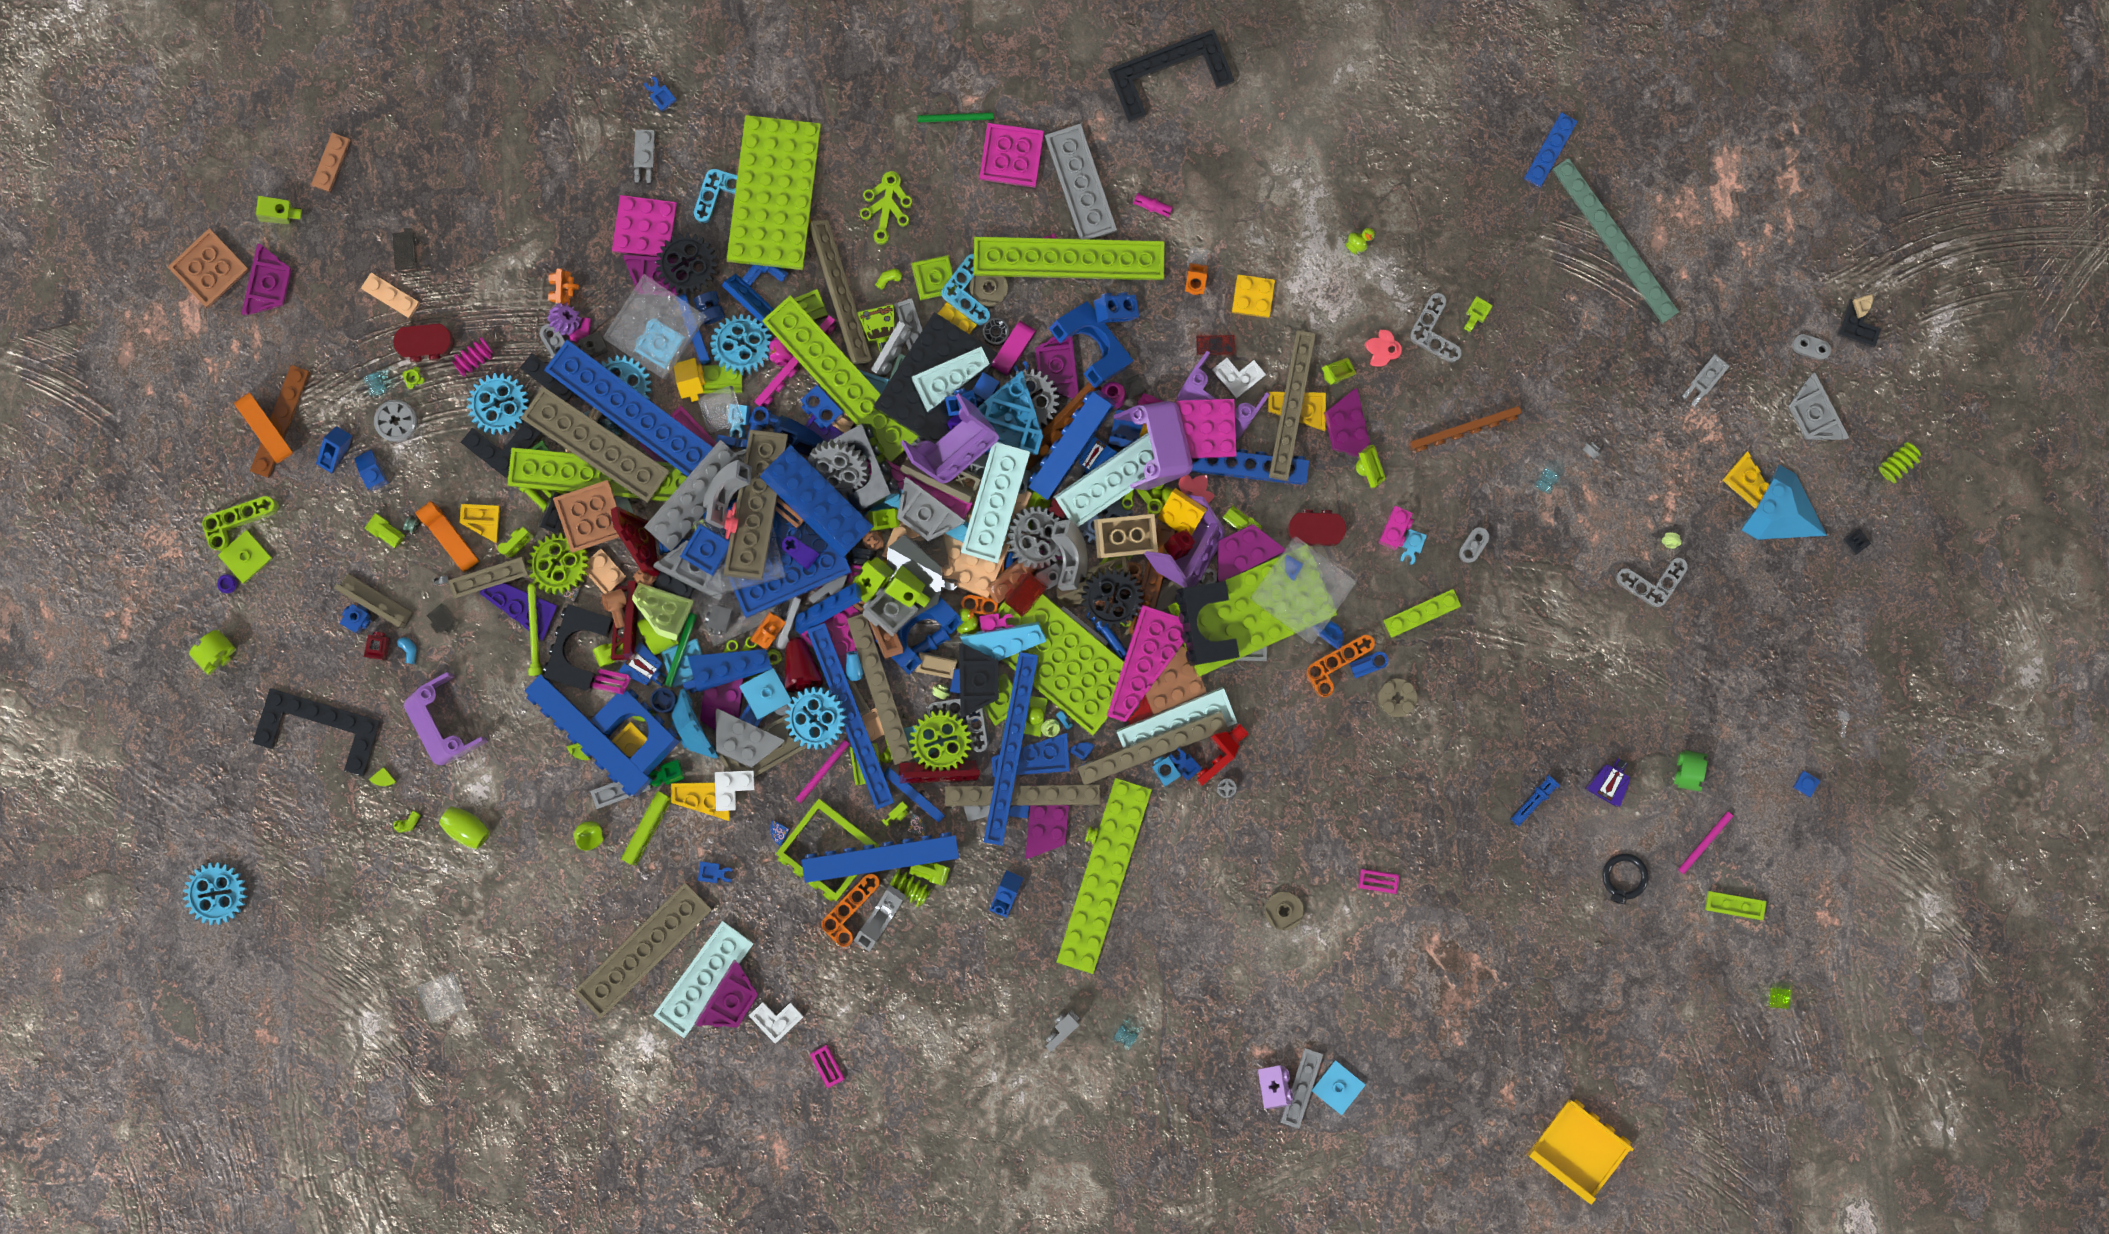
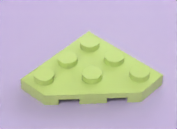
M641 583L638 584L632 598L657 635L677 640L694 602L693 600Z

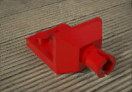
M1240 723L1228 733L1227 731L1217 733L1210 738L1225 756L1219 755L1211 762L1214 766L1209 770L1206 767L1197 774L1199 779L1196 782L1200 786H1203L1235 758L1239 742L1249 735Z

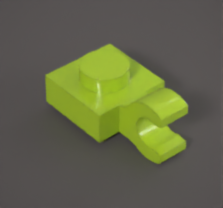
M1476 296L1466 312L1471 317L1464 329L1471 332L1477 321L1483 323L1493 305Z

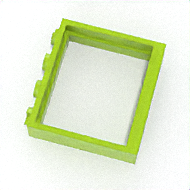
M818 799L776 854L779 856L777 860L785 866L791 865L794 868L793 872L800 878L804 876L803 867L785 852L818 809L865 845L874 844L875 848L880 847V845L824 801ZM858 875L848 876L836 893L821 881L808 882V884L816 890L818 888L823 890V896L829 901H838Z

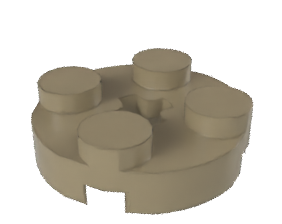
M973 276L970 282V292L972 297L983 306L993 307L1001 304L1008 292V283L1005 277ZM987 283H991L994 290L987 292L983 287L987 286Z
M1392 679L1380 689L1378 703L1381 709L1389 716L1403 717L1412 712L1416 706L1417 693L1413 685L1406 680ZM1396 693L1403 696V700H1400L1399 704L1396 703V700H1392V696H1395Z
M1278 892L1272 895L1265 905V917L1268 923L1278 930H1291L1295 928L1303 917V905L1300 899L1289 892ZM1281 906L1289 908L1287 916L1279 914Z

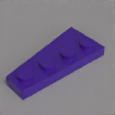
M507 583L480 591L483 597L530 631L528 592ZM536 596L538 638L544 641L559 605Z

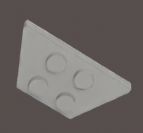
M1816 373L1811 374L1788 405L1805 440L1848 439L1849 436Z
M905 477L897 519L929 542L966 522Z
M688 540L679 545L675 550L669 552L661 560L655 562L654 568L718 600L721 599V565L713 577L682 559L680 555L688 544Z
M719 709L715 711L716 752L752 768L784 742L783 739Z

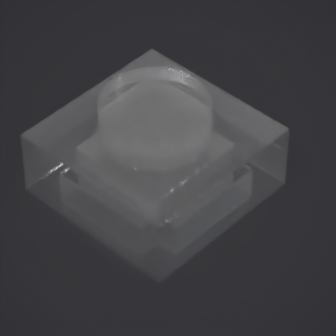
M1190 247L1187 267H1189V263L1207 265L1209 250Z

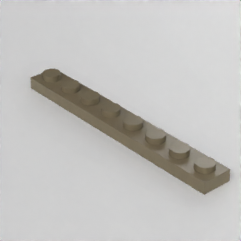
M812 221L809 223L810 231L852 364L868 363L872 358L829 221Z
M1296 331L1269 478L1288 481L1315 333Z
M862 614L848 618L849 628L894 764L898 765L913 760L868 620Z
M1219 710L1078 765L1077 768L1083 784L1086 785L1174 751L1178 747H1184L1228 730L1223 714Z
M1100 785L1014 786L1010 806L1100 805ZM994 786L945 787V807L990 806Z

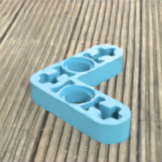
M711 169L707 172L694 210V216L698 222L707 223L710 221L720 190L735 194L736 188H728L727 183L731 179L737 180V175L717 169ZM715 174H717V177L719 178V180H715L713 185L714 188H717L716 190L711 187H706L707 185L711 186L712 180L710 179V176L713 177ZM708 191L714 193V198L711 201H706L703 198L704 194ZM701 202L705 205L711 206L710 208L706 206L705 212L708 215L703 216V218H700V215L698 214L699 212H702L704 209V206L701 205Z
M970 254L963 260L942 288L941 295L944 300L975 324L983 325L990 318L988 309L964 291V288L973 278L974 266L969 271L966 270L970 261L974 260V254ZM958 273H963L966 276L965 282L962 283L957 280ZM955 284L957 287L953 291V294L949 296L947 294L948 290H950ZM967 299L970 302V308H963L961 300ZM976 306L977 308L971 314L970 311ZM983 312V318L979 320L977 313Z

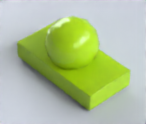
M1348 357L1322 367L1324 379L1330 385L1337 384L1356 375V371Z
M1368 445L1358 453L1360 459L1356 463V471L1361 476H1367L1370 487L1374 488L1381 484L1386 477L1375 446Z
M1035 696L1030 697L1024 734L1041 737V726L1044 722L1048 699Z

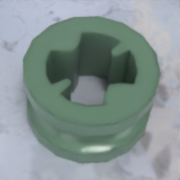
M409 515L403 530H409L413 534L419 526L420 519H415L413 515Z

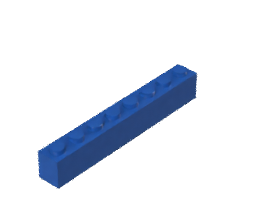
M540 674L526 688L525 692L528 694L526 698L533 705L538 704L542 708L540 710L541 713L547 718L551 716L555 720L553 724L559 730H565L569 734L567 737L574 744L578 742L582 746L580 750L586 756H592L596 759L594 763L601 770L605 768L610 773L608 777L613 782L621 783L623 785L622 790L629 797L631 795L638 797L653 781L543 675Z
M951 832L941 833L939 838H932V835L922 836L920 841L914 842L913 838L903 839L901 844L895 845L894 841L882 843L883 847L876 848L874 844L865 845L863 850L857 851L855 847L846 848L844 853L836 854V850L824 852L825 856L817 857V853L805 855L806 859L801 860L805 883L959 859L956 835H952Z

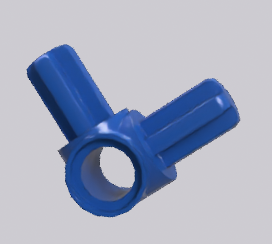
M752 265L742 280L746 284L752 285L761 273L766 274L769 272L782 282L786 279L788 273L779 267Z
M756 407L749 419L751 424L749 432L750 430L761 431L767 425L774 427L780 417L771 414V411L764 407ZM758 411L762 412L765 415V419L762 421L757 420L755 413Z

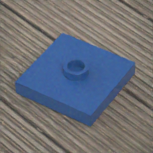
M699 524L680 557L714 577L727 555L729 540Z

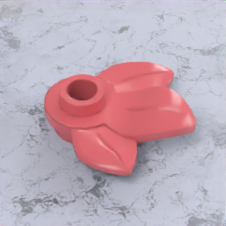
M1380 330L1379 338H1371L1365 343L1367 350L1374 354L1370 361L1372 366H1385L1390 360L1397 359L1402 354V346L1399 342L1395 341L1393 334L1388 330ZM1390 347H1395L1393 353L1389 352Z
M1189 475L1180 478L1179 488L1182 493L1204 497L1207 503L1211 502L1215 496L1212 492L1206 491L1208 485V477L1206 475L1197 476L1194 479Z
M737 502L733 504L732 510L729 509L727 512L724 529L727 530L726 539H729L730 533H736L739 518H735L734 514Z

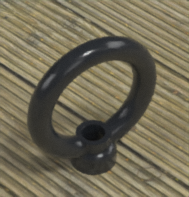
M1622 853L1615 855L1607 861L1603 868V884L1612 895L1610 900L1615 903L1625 905L1627 900L1641 895L1648 884L1649 875L1645 864L1641 859L1632 854ZM1621 861L1635 864L1641 874L1638 887L1629 892L1616 889L1610 880L1611 869Z

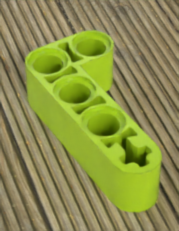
M263 496L206 516L202 521V526L208 545L212 549L222 552L230 545L227 530L274 515L279 509L278 502L271 497ZM267 502L271 503V505L268 506L269 509L263 508L267 506ZM252 507L253 514L247 517L246 511ZM234 513L235 520L229 523L228 517ZM216 520V527L214 529H211V521ZM218 538H222L223 543L220 547L216 546V540Z

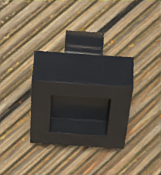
M1860 528L1843 539L1853 555L1858 554L1871 544Z

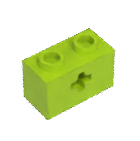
M878 557L872 561H866L862 566V573L858 574L853 580V583L856 582L860 586L861 600L865 603L869 599L873 601L876 598V593L886 586L895 572Z

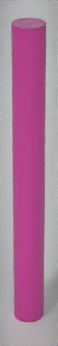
M846 740L842 741L795 798L800 804L850 745Z
M1726 812L1678 869L1680 873L1684 875L1733 818L1730 812Z

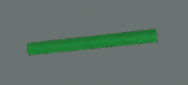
M993 112L918 115V123L994 120Z
M691 612L664 684L668 687L673 685L697 615Z

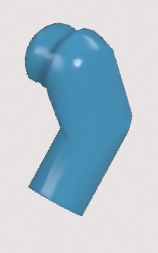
M399 638L397 645L406 652L405 663L415 664L416 645L410 638Z

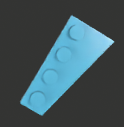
M1039 622L1016 625L1006 629L997 628L987 632L979 631L969 635L967 633L960 634L963 644L998 661L1046 642L1047 639Z

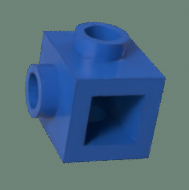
M965 388L955 389L953 394L945 397L949 416L959 415V410L962 408L956 397L958 393L977 407L973 390L965 391Z
M351 604L344 609L340 624L360 635L363 629H367L370 625L372 615L367 612L369 609L361 604L357 606Z

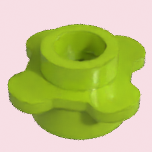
M413 367V369L404 371L402 374L409 389L424 383V378L421 377L420 368Z

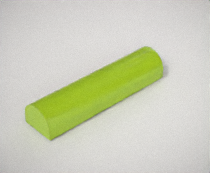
M657 790L621 860L634 866L638 864L671 803L670 796Z

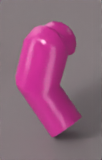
M582 318L581 328L569 336L572 342L579 343L589 337L590 318Z

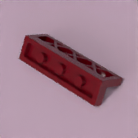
M628 581V586H616V590L622 589V591H627V599L625 605L624 637L622 639L618 635L620 628H616L613 621L612 660H635L638 607L632 598L638 586L636 581ZM623 643V653L616 655L617 648Z
M976 760L963 761V764L957 762V769L950 766V771H947L946 768H943V771H939V768L932 771V766L925 769L926 763L924 762L920 765L918 762L899 764L900 783L977 781L980 776V770H977Z

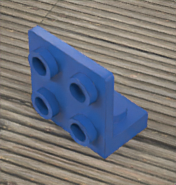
M1117 409L1116 414L1123 412L1124 410ZM1114 419L1108 446L1123 450L1140 438L1143 425L1135 424L1133 421Z

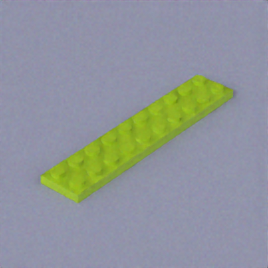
M974 237L973 276L1164 280V241Z
M791 295L762 320L768 329L857 426L860 424H871L875 428L878 442L882 445L884 456L889 462H893L905 451L901 444L902 440L911 445L919 438L873 408L881 394Z
M511 448L507 484L509 487L573 492L609 480L614 497L640 499L573 453ZM657 462L669 470L670 474L651 500L666 502L686 480L687 476L670 463Z
M1115 778L1057 963L1091 974L1094 973L1152 789Z

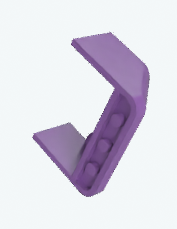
M1206 351L1179 391L1177 401L1216 399L1203 390L1208 382V377L1201 368L1209 358L1210 352ZM1266 392L1256 408L1249 403H1242L1236 408V441L1244 434L1268 400L1270 394Z
M959 393L956 397L962 407L959 410V417L962 421L937 443L922 441L916 447H913L905 440L901 441L911 463L940 483H948L999 439L996 430L979 409Z
M1164 401L1138 405L1114 415V419L1133 421L1138 425L1146 423L1154 454V459L1145 464V479L1130 484L1131 488L1150 490L1186 476L1192 471L1193 464L1179 406L1175 402Z
M1193 495L1187 496L1205 507L1207 511L1192 535L1195 543L1188 552V555L1174 561L1172 556L1168 554L1149 551L1144 553L1157 573L1184 588L1198 585L1218 549V540L1224 538L1225 535L1223 525L1205 498Z
M448 672L420 686L404 702V708L431 760L437 765H446L488 742L487 738L480 737L464 746L462 740L457 736L443 738L427 705L436 698L434 688L455 678L453 674Z

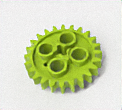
M552 533V539L545 536L544 543L538 540L540 546H533L536 550L535 553H529L533 559L527 560L532 565L527 570L533 572L529 575L531 579H535L533 583L539 585L538 588L540 590L545 589L547 594L552 590L554 595H557L558 590L562 595H565V589L572 592V586L579 588L577 582H584L581 578L582 575L588 576L584 569L590 568L588 564H585V562L590 560L587 556H584L588 553L587 550L582 549L571 553L567 538L562 533L559 534L558 538L554 533ZM560 547V552L557 555H553L554 549ZM571 558H575L574 564L568 565V561ZM549 563V567L542 571L543 564ZM564 573L563 579L557 581V576Z
M939 710L937 716L931 711L930 718L924 714L925 721L918 719L920 726H913L916 733L912 732L910 735L915 739L910 740L909 743L915 744L910 751L917 752L913 758L920 757L919 765L924 762L926 763L925 769L932 766V771H935L936 768H939V771H943V768L950 771V766L957 769V762L960 764L964 763L961 758H968L965 751H971V748L966 745L972 743V740L967 739L971 732H965L968 725H961L963 719L957 721V714H954L952 718L949 717V711H947L946 715H942L941 710ZM950 725L953 728V732L946 735L942 732V727ZM926 730H931L934 733V737L931 740H927L924 738L923 733ZM957 736L955 740L945 741L943 746L935 744L930 747H924V744L938 741V737L944 740ZM954 743L957 745L958 751L950 753L947 750V746ZM930 749H937L939 756L935 759L931 758L928 755Z

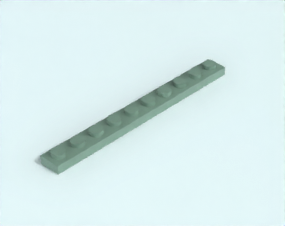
M1568 158L1553 168L1552 171L1660 322L1663 324L1679 313L1571 160Z

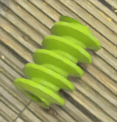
M1906 442L1904 447H1900L1898 452H1894L1892 457L1887 458V462H1882L1881 467L1878 466V469L1887 480L1895 484L1897 483L1895 476L1901 479V471L1907 474V466L1913 469L1914 465L1912 462L1919 464L1918 457H1921V454L1913 444Z
M899 868L890 885L906 895L904 900L910 896L911 904L917 900L916 907L919 908L924 904L933 888L926 891L927 884L920 887V880L913 883L914 876L906 879L907 872L900 875L901 869Z

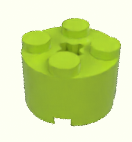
M646 618L637 622L642 636L644 635L646 639V644L654 655L679 644L678 639L673 640L657 635Z
M213 630L200 639L201 643L198 647L195 644L191 648L189 655L207 675H210L218 666H225L231 661L229 656L236 651V648L222 632Z

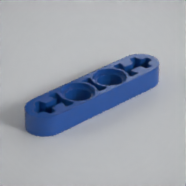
M684 294L677 296V301L702 365L710 363L711 360L689 300Z
M890 767L884 771L883 774L887 779L940 823L945 817L940 810L910 784L900 783V776Z

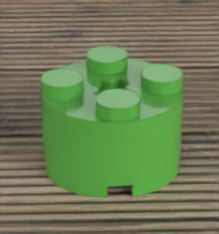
M1689 750L1680 752L1677 761L1680 771L1675 773L1674 784L1677 785V788L1702 791V787L1699 785L1704 782L1707 760L1704 759H1707L1708 754Z

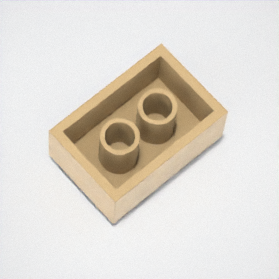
M1154 514L1094 520L1097 558L1144 554L1146 551L1158 552Z

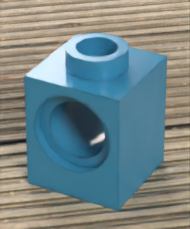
M1161 756L1154 761L1155 765L1152 769L1164 787L1181 776L1169 756L1167 758ZM1162 765H1168L1171 768L1169 775L1165 776L1160 773Z

